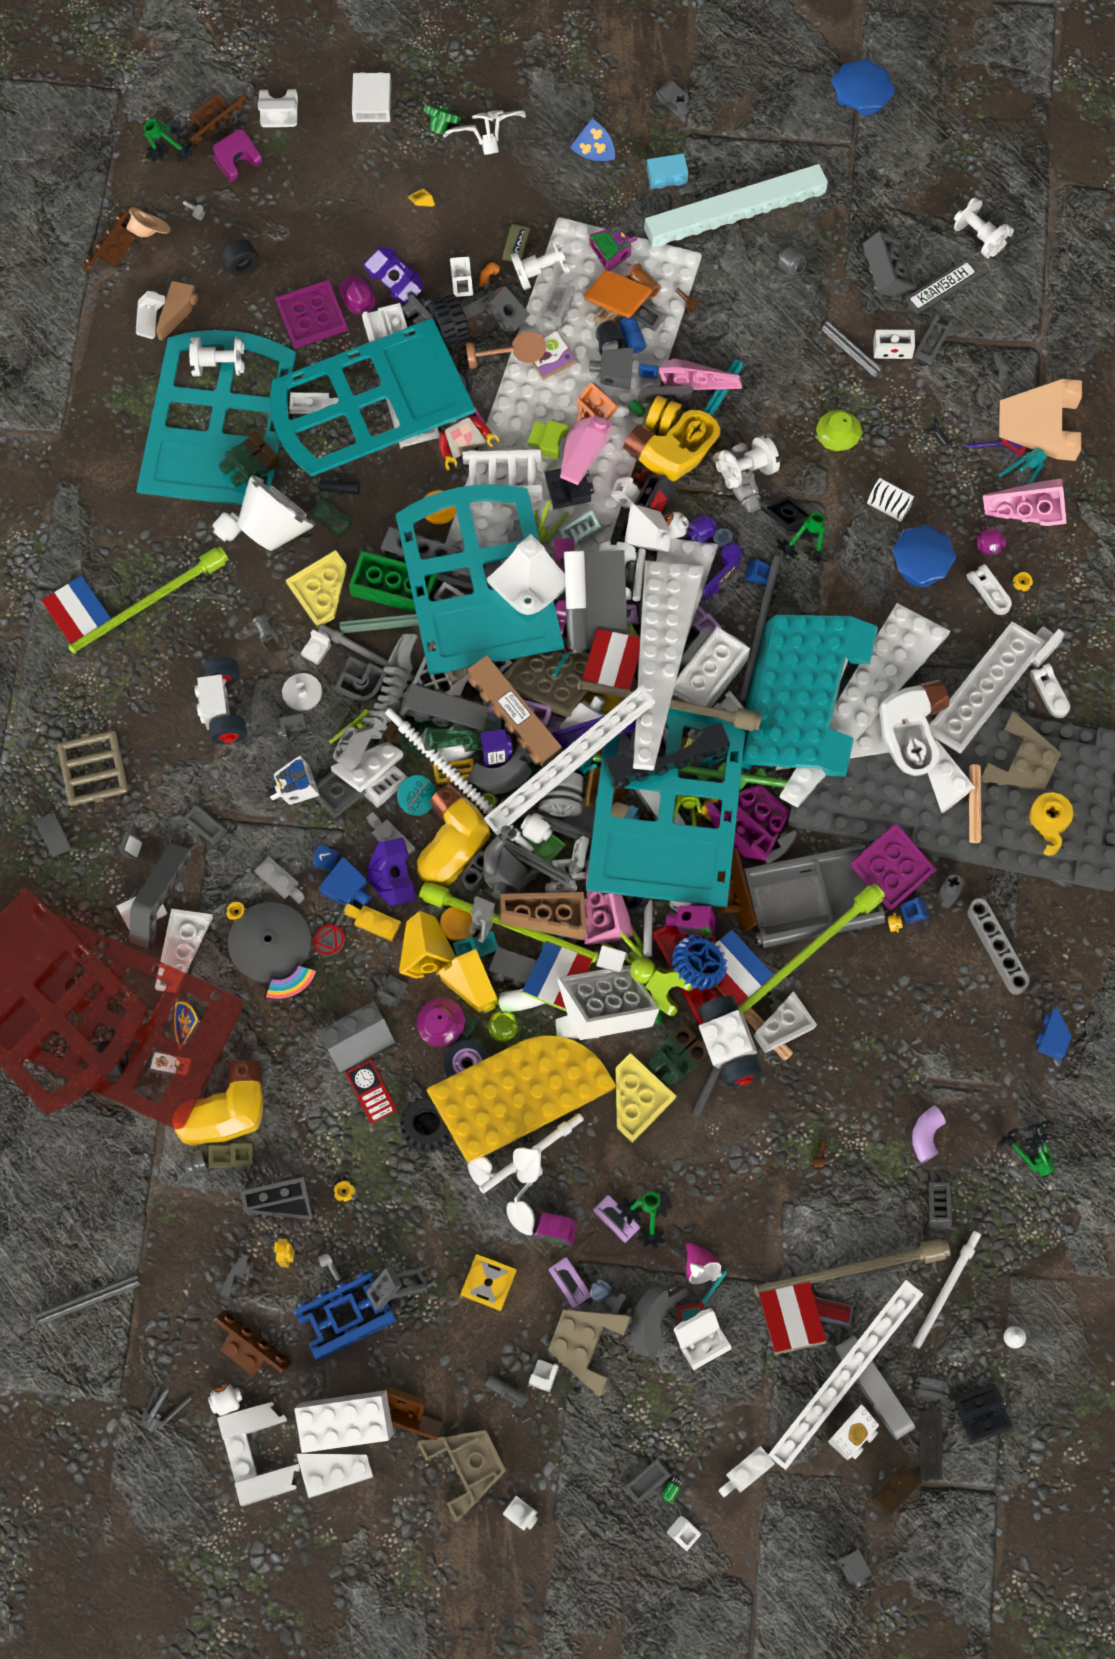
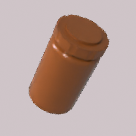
M635 264L627 272L626 278L651 288L652 293L647 297L648 300L654 298L660 292L661 285L641 264Z

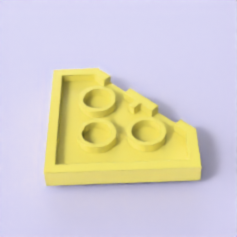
M336 550L286 580L287 585L317 628L335 618L347 566Z
M631 1053L616 1067L617 1129L633 1143L677 1096Z

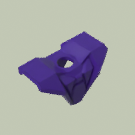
M379 246L363 264L372 279H380L390 289V296L404 305L408 302L409 295L413 294L416 297L424 288L418 272L409 267L401 257H398L393 249ZM391 270L399 272L400 276L397 280L393 281L389 278L388 274Z
M403 837L379 841L367 870V880L376 892L391 906L416 901L414 881L410 880L408 876L406 858L409 857ZM392 866H395L397 878H393L390 875Z

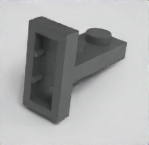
M392 1266L385 1268L366 1292L375 1310L383 1309L390 1299L424 1292L428 1285L419 1269L396 1273Z

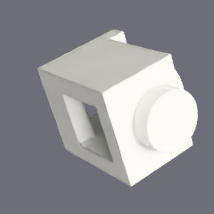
M618 478L610 494L624 508H630L641 492L638 486L632 483V478Z

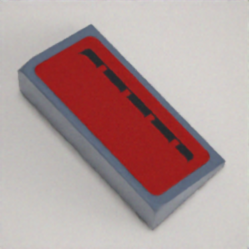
M814 1296L821 1321L850 1327L853 1305Z

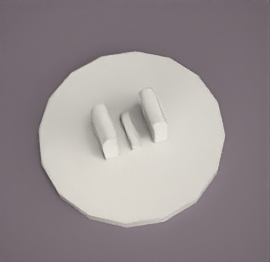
M300 673L288 678L284 683L282 695L287 706L293 710L306 711L318 704L322 696V688L317 678L310 674Z

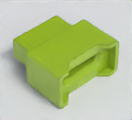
M549 420L548 424L535 421L528 440V446L541 450V455L558 460L560 457L559 446L561 440L566 437L568 425Z

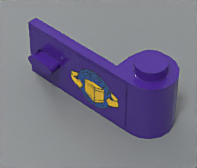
M728 543L723 547L721 557L723 569L703 588L702 599L704 601L709 596H714L719 591V586L740 566L742 550L736 543Z

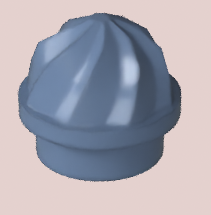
M597 1280L596 1283L592 1284L590 1294L595 1302H604L611 1296L613 1288L608 1283Z

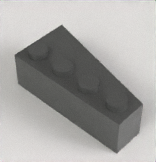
M415 683L410 684L405 692L398 716L405 719L406 715L415 718V721L421 723L430 720L435 726L440 727L452 725L453 730L480 735L484 729L489 707L484 706L479 701L470 702L462 696H450L442 690H430L422 684Z

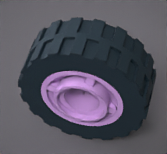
M471 1040L459 1041V1043L452 1045V1048H449L445 1055L444 1073L449 1078L465 1070L461 1065L464 1061H469L472 1065H475L489 1058V1054L477 1042H471Z

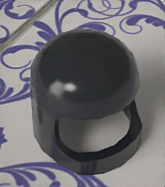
M607 320L598 325L595 334L599 342L598 351L601 356L602 347L606 342L617 340V349L626 347L627 341L623 329L618 322Z

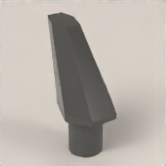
M993 352L996 369L999 371L998 378L1006 379V373L1010 370V367L1000 352Z

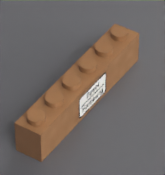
M487 655L467 669L469 676L467 680L474 688L477 686L481 691L479 693L481 698L486 703L490 702L493 706L492 711L498 718H503L506 722L504 725L511 734L513 732L516 734L519 745L523 749L527 748L529 750V756L535 764L539 763L543 768L562 753L561 745Z

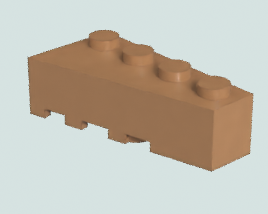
M584 892L500 894L498 904L500 924L584 940L587 930Z

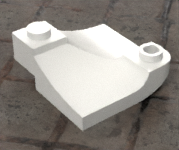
M529 535L518 544L509 558L487 578V582L513 608L527 615L539 612L565 591V573L552 560L545 547L532 535Z

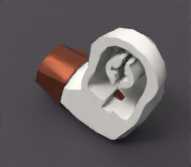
M940 680L921 683L917 686L900 690L884 700L878 710L882 738L887 750L901 771L912 776L926 774L935 767L939 760V748L931 735L929 724L925 717L932 716L949 707L948 693Z

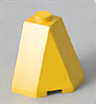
M421 911L417 912L406 922L399 972L417 979L423 978L426 973L436 972L439 975L438 971L444 967L449 969L452 964L451 961L456 956L436 917Z
M476 949L456 957L451 961L452 964L449 969L444 967L438 971L441 981L476 1011L489 1012L498 1004L497 997Z

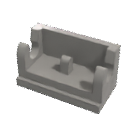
M557 283L552 298L542 316L543 322L562 327L575 298V286Z
M476 896L471 909L472 924L469 928V935L471 936L475 929H479L481 933L479 934L478 941L483 943L493 924L495 904Z

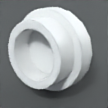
M1011 1326L1004 1332V1341L1011 1348H1020L1026 1341V1334L1022 1328Z

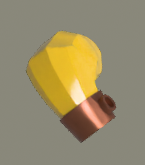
M689 410L683 413L677 424L665 436H657L655 432L638 424L629 434L623 449L637 461L642 462L654 474L665 475L668 480L676 481L698 466L720 436V427L710 414L700 410Z
M452 784L443 786L430 800L429 804L439 818L445 821V825L440 828L434 840L420 853L416 861L417 873L423 882H432L443 887L450 886L459 874L467 868L473 857L482 850L491 834L488 824L478 808Z
M254 1060L231 1062L229 1064L227 1081L229 1088L226 1093L214 1094L203 1099L189 1100L179 1106L174 1114L173 1125L177 1136L183 1143L197 1146L204 1143L223 1142L254 1132L259 1128L264 1102L260 1062Z

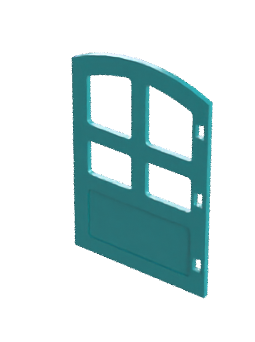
M433 318L272 380L270 392V408L276 433L289 456L311 477L476 412ZM415 331L414 335L405 338L404 335ZM360 353V356L349 359V356ZM370 358L382 384L361 394L353 395L342 369ZM304 374L305 377L294 381L293 378ZM323 375H328L339 401L297 419L289 420L288 390ZM389 399L400 426L379 435L371 436L360 409L380 400ZM345 415L355 436L356 443L323 457L316 458L304 447L296 434Z
M197 331L168 337L136 491L141 494L242 505L249 478L252 475L259 478L268 477L266 485L270 487L272 486L275 468L266 473L259 468L254 458L248 456L243 442L249 438L248 436L222 433L226 412L229 408L269 413L266 435L262 439L278 454L280 439L276 432L270 431L271 424L273 423L270 397L231 393L235 362L221 363L217 388L214 391L175 387L174 382L180 353L190 350V344H193L191 337H200L202 347H224V351L234 350L235 337H239L241 342H244L245 350L264 355L279 362L277 379L281 377L282 371H288L287 374L293 372L296 352L270 339L236 331ZM180 402L212 406L208 430L196 431L166 427L170 403Z
M496 484L458 487L423 498L396 514L429 675L470 668L486 655L495 663L564 649L554 601L535 614H522L513 608L495 589H488L484 564L508 559L516 549V546L529 535H532L540 542L527 488ZM503 502L515 504L523 539L521 541L480 548L470 503ZM451 506L455 507L465 550L460 553L422 560L419 555L413 524L435 512ZM411 532L413 541L406 542L405 533ZM460 568L469 569L474 589L472 594L433 602L429 600L424 579L426 575ZM416 587H423L425 595L418 597ZM428 642H435V651H429Z
M669 708L665 725L668 726L665 756L680 751L682 731L685 727L702 732V728L722 722L730 746L729 751H727L725 780L723 783L682 779L678 777V769L674 768L664 775H652L645 781H634L624 787L660 793L658 820L655 822L619 818L611 815L613 791L615 788H612L604 765L605 759L618 755L620 734L603 746L586 891L727 907L745 731L734 728V725L718 718ZM731 752H738L737 763L730 761ZM688 795L720 799L722 801L720 827L713 829L674 824L675 796ZM724 811H732L731 822L724 821ZM718 871L725 872L724 883L717 882Z

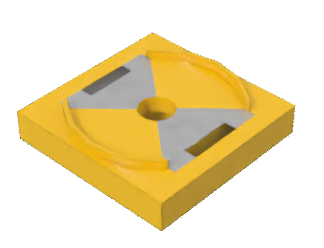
M476 1254L460 1296L501 1311L517 1269ZM488 1265L499 1268L500 1271L490 1268ZM486 1279H492L493 1284L486 1286L484 1284ZM479 1294L489 1298V1300L487 1301L485 1299L477 1297L476 1295Z

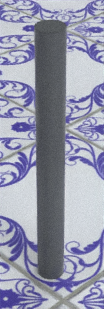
M713 1066L691 1115L697 1118L700 1117L721 1068L718 1069Z

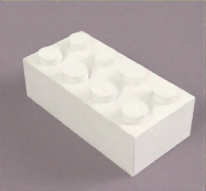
M386 1390L301 1402L295 1408L302 1453L389 1441L394 1434Z

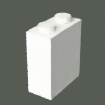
M353 73V122H390V73Z

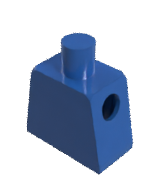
M342 857L319 887L320 894L344 906L347 904L353 905L356 900L365 906L372 897V895L364 891L367 887L366 879L344 857Z

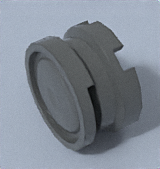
M917 1378V1382L921 1384L915 1390L914 1396L918 1398L922 1396V1398L929 1401L937 1402L940 1399V1402H945L944 1388L948 1387V1383L931 1378Z

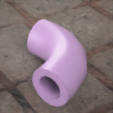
M935 1105L918 1118L913 1128L912 1145L920 1163L928 1161L939 1153L933 1138L936 1130L946 1124L941 1111Z

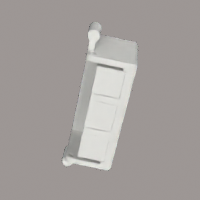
M717 626L677 677L672 699L712 707L748 661L750 648L744 642Z

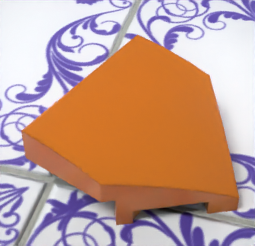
M590 382L580 397L576 398L578 403L576 422L595 415L609 420L619 406L595 383Z

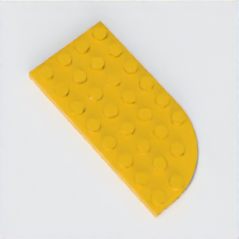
M538 1036L519 1042L429 1087L427 1092L465 1160L470 1164L614 1090L616 1084L600 1059L582 1044L559 1036Z

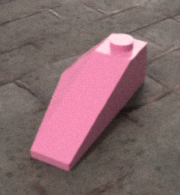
M664 360L659 368L664 386H692L693 390L742 389L739 375L686 360Z
M596 415L574 422L566 434L560 478L577 485L580 483L609 441L612 422Z
M1062 479L1036 482L983 495L985 515L1006 519H1019L1022 522L1030 521L1044 526L1067 524Z
M588 860V864H587L586 884H587L589 860ZM587 891V899H584L587 929L584 940L586 945L623 940L620 932H623L627 937L633 936L630 917L622 895Z

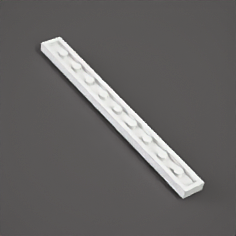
M641 685L490 812L484 820L499 835L503 826L511 825L656 703V701Z
M905 1280L768 1456L785 1470L789 1467L924 1295L922 1292Z

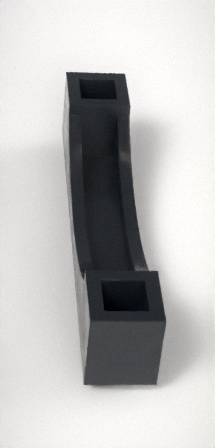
M722 722L702 728L700 737L686 748L671 755L657 758L654 770L634 769L633 758L626 757L625 753L605 759L604 767L612 788H624L631 782H642L655 774L658 776L664 775L671 769H683L690 763H701L711 756H723L729 751L730 742Z

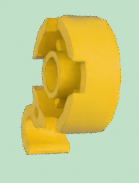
M1054 792L1044 793L1039 796L1033 803L1029 814L1031 825H1034L1040 831L1039 833L1044 836L1046 841L1054 844V846H1046L1043 851L1045 855L1051 856L1058 852L1062 845L1060 833L1068 828L1073 818V808L1069 800L1063 795ZM1051 811L1055 814V816L1052 818L1051 815L1047 812Z

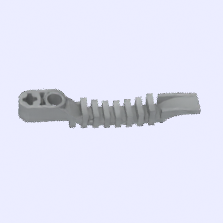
M403 634L397 642L388 661L394 667H385L383 670L392 676V678L384 677L383 682L391 687L382 686L381 691L387 695H379L378 700L383 704L375 703L374 708L378 711H369L368 715L372 718L363 717L362 722L365 724L362 728L356 729L351 726L343 732L334 751L333 758L348 770H353L358 766L370 738L381 739L382 733L379 731H386L388 727L386 725L387 722H391V719L385 712L389 708L396 712L395 707L400 705L401 701L399 699L403 698L405 694L403 690L407 689V681L411 680L412 677L410 675L413 670L410 655L418 637L417 635Z

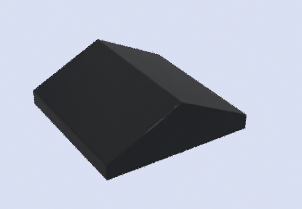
M790 496L761 506V510L784 529L795 533L800 530L805 520H808L811 515L808 510Z

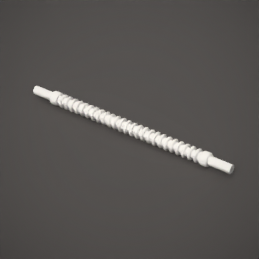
M391 708L385 712L399 727L398 730L402 734L405 733L406 738L410 737L409 741H414V746L418 745V750L422 749V754L426 753V757H430V761H434V765H438V769H442V773H446V777H450V781H454V785H458L459 790L463 789V794H468L467 798H472L471 802H476L475 806H480L479 810L483 809L484 814H489L494 810L492 808L493 805H489V801H485V797H481V793H477V789H473L472 784H468V780H463L464 776H459L460 772H455L456 768L452 769V765H448V761H444V757L439 756L440 753L435 752L436 749L431 748V744H427V740H423V736H419V732H414L415 728H411V724L408 721H403ZM517 828L514 829L517 831V835L511 841H515L521 848L532 853L534 848L520 835L521 832Z

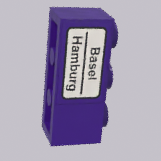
M505 729L481 733L485 767L499 768L509 762L512 758V744L510 736H506Z

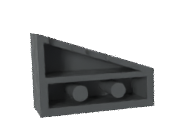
M306 1177L240 1191L244 1213L314 1220Z

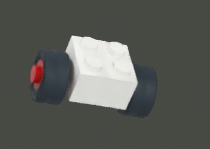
M225 657L208 660L202 666L203 677L197 678L198 685H195V693L199 701L197 711L201 718V723H205L207 730H210V738L215 743L231 744L242 741L247 736L246 722L241 716L230 715L226 688L227 685L236 683L240 678L238 662L235 659Z
M734 996L715 997L700 1006L699 1013L704 1024L699 1025L712 1064L718 1069L722 1068L721 1073L728 1087L744 1086L761 1076L762 1070L758 1059L752 1056L757 1054L756 1047L744 1015L739 1011Z

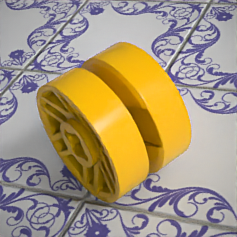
M658 395L650 408L645 428L656 432L659 428V434L665 436L676 425L681 411V404L670 401L668 404L667 398Z

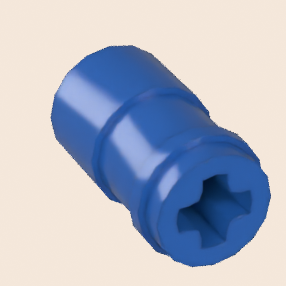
M631 316L630 319L627 317L623 318L619 324L623 329L627 348H633V354L642 352L647 347V344L639 329L638 321L634 316Z

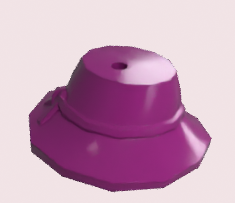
M438 997L427 1002L418 1013L417 1029L421 1038L429 1045L445 1047L456 1042L464 1031L466 1018L457 1003L451 999Z

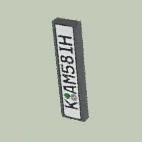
M966 260L907 297L906 302L918 315L978 277V272Z

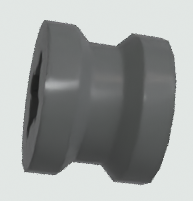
M201 1150L196 1151L193 1155H184L191 1176L195 1175L197 1171L208 1170Z

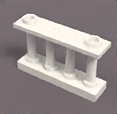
M529 448L511 451L469 450L463 452V464H469V486L477 485V464H489V484L497 485L496 463H508V484L510 486L527 488L530 501H542V485L536 484L535 462H541V450ZM516 463H528V485H516Z

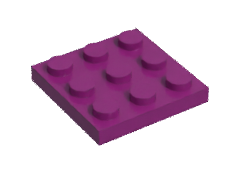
M329 280L275 298L294 349L348 331L347 324Z
M894 823L849 863L851 868L867 886L876 884L885 894V897L882 898V904L888 911L896 907L936 871L934 866L897 823Z

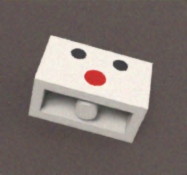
M914 330L875 331L873 340L874 358L912 359L915 349Z

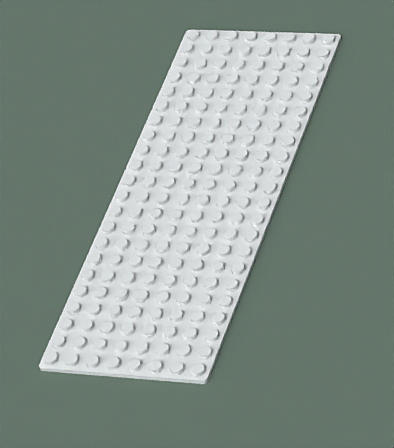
M558 218L551 238L557 237L560 244L558 248L562 249L570 272L565 274L560 262L541 269L542 273L537 276L526 308L530 316L520 325L517 336L526 331H534L545 337L557 330L575 356L576 363L543 380L532 363L518 361L513 352H511L486 424L492 431V435L498 437L500 443L496 439H492L490 444L494 448H491L487 443V439H485L486 442L480 445L477 451H511L534 448L528 446V440L535 421L548 424L549 420L568 425L569 431L574 422H576V417H578L576 398L580 397L590 382L595 383L617 405L627 406V401L631 404L632 400L630 398L639 402L638 395L642 387L649 385L660 387L662 382L660 372H658L657 379L639 377V364L657 365L660 368L664 360H669L686 305L684 299L675 290L679 288L689 297L701 261V254L667 244L652 247L649 240L637 237V241L631 243L630 257L610 271L626 278L627 272L632 266L641 264L661 285L660 292L650 300L646 298L645 301L666 314L667 317L656 331L651 330L638 321L639 329L644 336L647 347L642 352L633 354L631 389L626 390L600 383V373L589 372L590 360L601 361L602 358L598 351L599 342L595 334L599 324L593 318L603 307L585 301L583 297L606 270L589 246V235L604 230V228ZM551 238L545 255L555 251ZM557 283L575 286V298L561 328L542 321V316L547 309ZM617 340L606 342L602 350L617 349ZM640 403L646 410L642 417H637L629 410V414L623 418H609L608 421L613 423L609 441L589 468L590 476L587 477L588 483L592 482L594 494H591V502L554 510L552 503L550 504L543 524L547 528V533L551 531L566 511L569 512V515L551 536L549 543L544 542L543 545L546 552L552 554L554 562V539L562 538L558 530L591 510L595 513L604 530L575 544V551H598V546L601 543L611 541L621 505L610 494L618 478H631L636 459L624 450L623 446L631 431L638 424L645 427L647 416L653 403ZM566 437L561 440L559 446L560 457L558 460L541 455V462H535L536 484L542 485V501H530L533 515L534 511L538 510L536 526L539 525L547 501L551 500L544 472L562 468ZM496 463L497 485H509L508 463ZM516 463V485L518 486L528 485V463ZM477 464V485H488L489 464ZM469 476L465 486H469ZM503 502L470 503L479 547L486 548L508 543V530H513L514 520H518L516 505ZM456 512L445 544L449 546L456 545L465 550ZM592 520L588 522L591 527L594 526ZM585 524L581 525L584 532L588 530ZM574 528L576 534L580 535L581 533L578 528ZM568 531L569 538H574L572 533ZM437 573L438 581L446 582L474 591L473 584ZM566 590L557 597V600L566 599Z

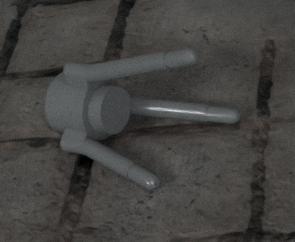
M156 1386L139 1423L153 1433L157 1428L161 1430L175 1414L192 1400V1395L182 1401L161 1421L162 1415L157 1411L166 1398L169 1389L166 1388L152 1409L160 1389L159 1386Z

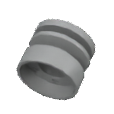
M572 772L540 799L539 811L553 817H573L579 815L582 810V797L580 794L583 790V777L578 773Z

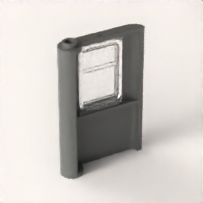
M865 844L746 868L744 870L746 883L757 921L758 932L755 933L757 944L762 945V948L819 937L854 906V898L867 887L849 865L851 861L866 849ZM882 904L877 905L868 914L865 912L859 913L837 933L885 923Z

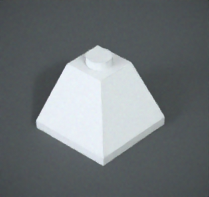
M631 504L625 543L651 551L668 552L672 532L661 512Z

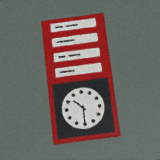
M371 1059L345 1072L371 1124L397 1111Z

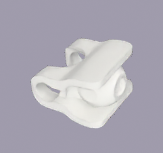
M288 89L286 95L282 98H272L268 90H259L258 110L260 111V124L262 127H294L297 125L298 98L296 89Z

